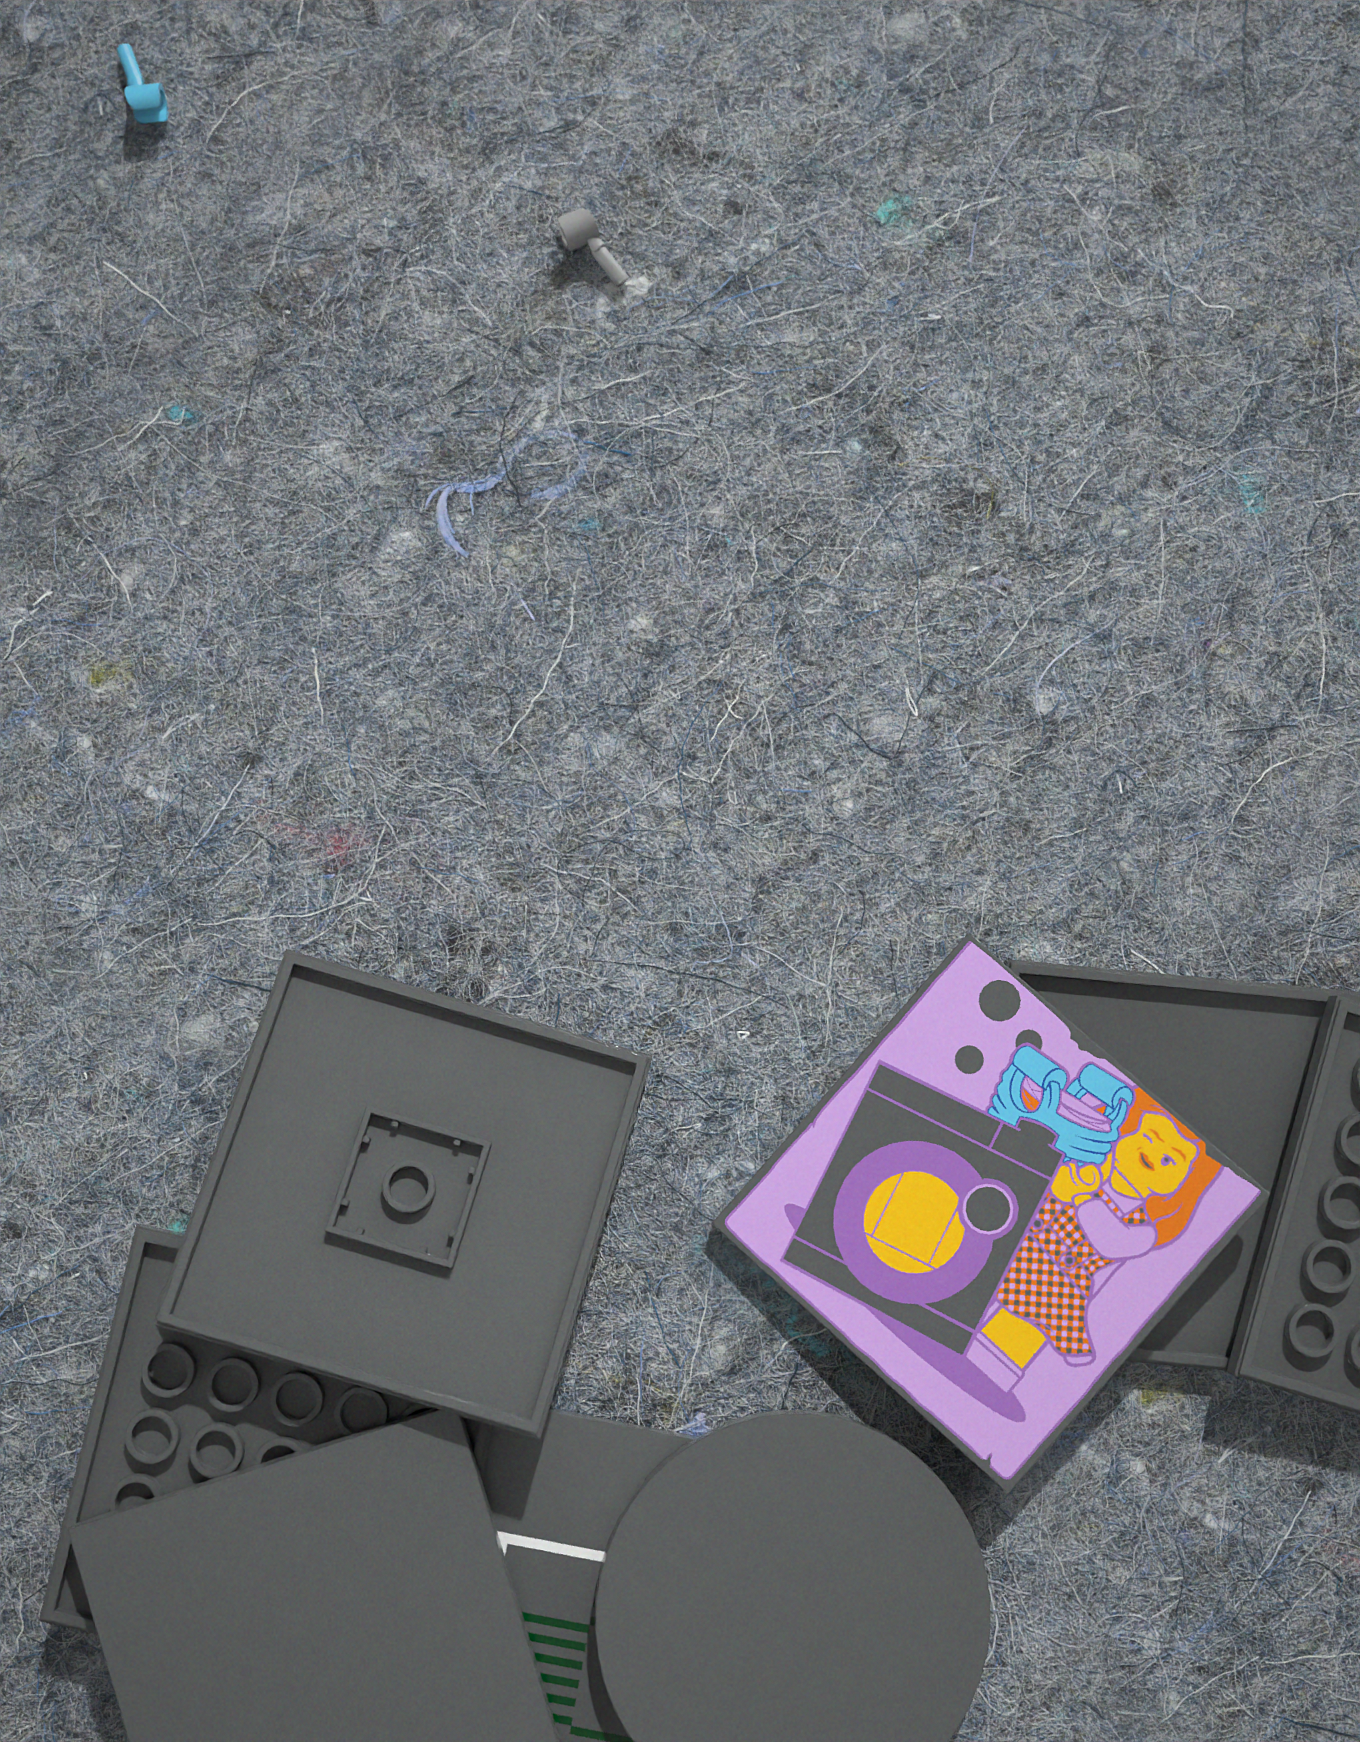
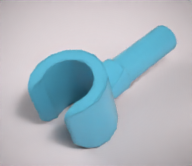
M129 44L119 45L117 53L128 85L125 88V96L128 104L133 108L136 121L140 124L167 121L168 106L162 84H144L132 47Z

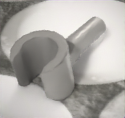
M576 209L558 218V231L568 252L587 245L592 257L596 259L617 287H620L629 279L624 270L606 249L604 242L600 238L595 219L590 211Z

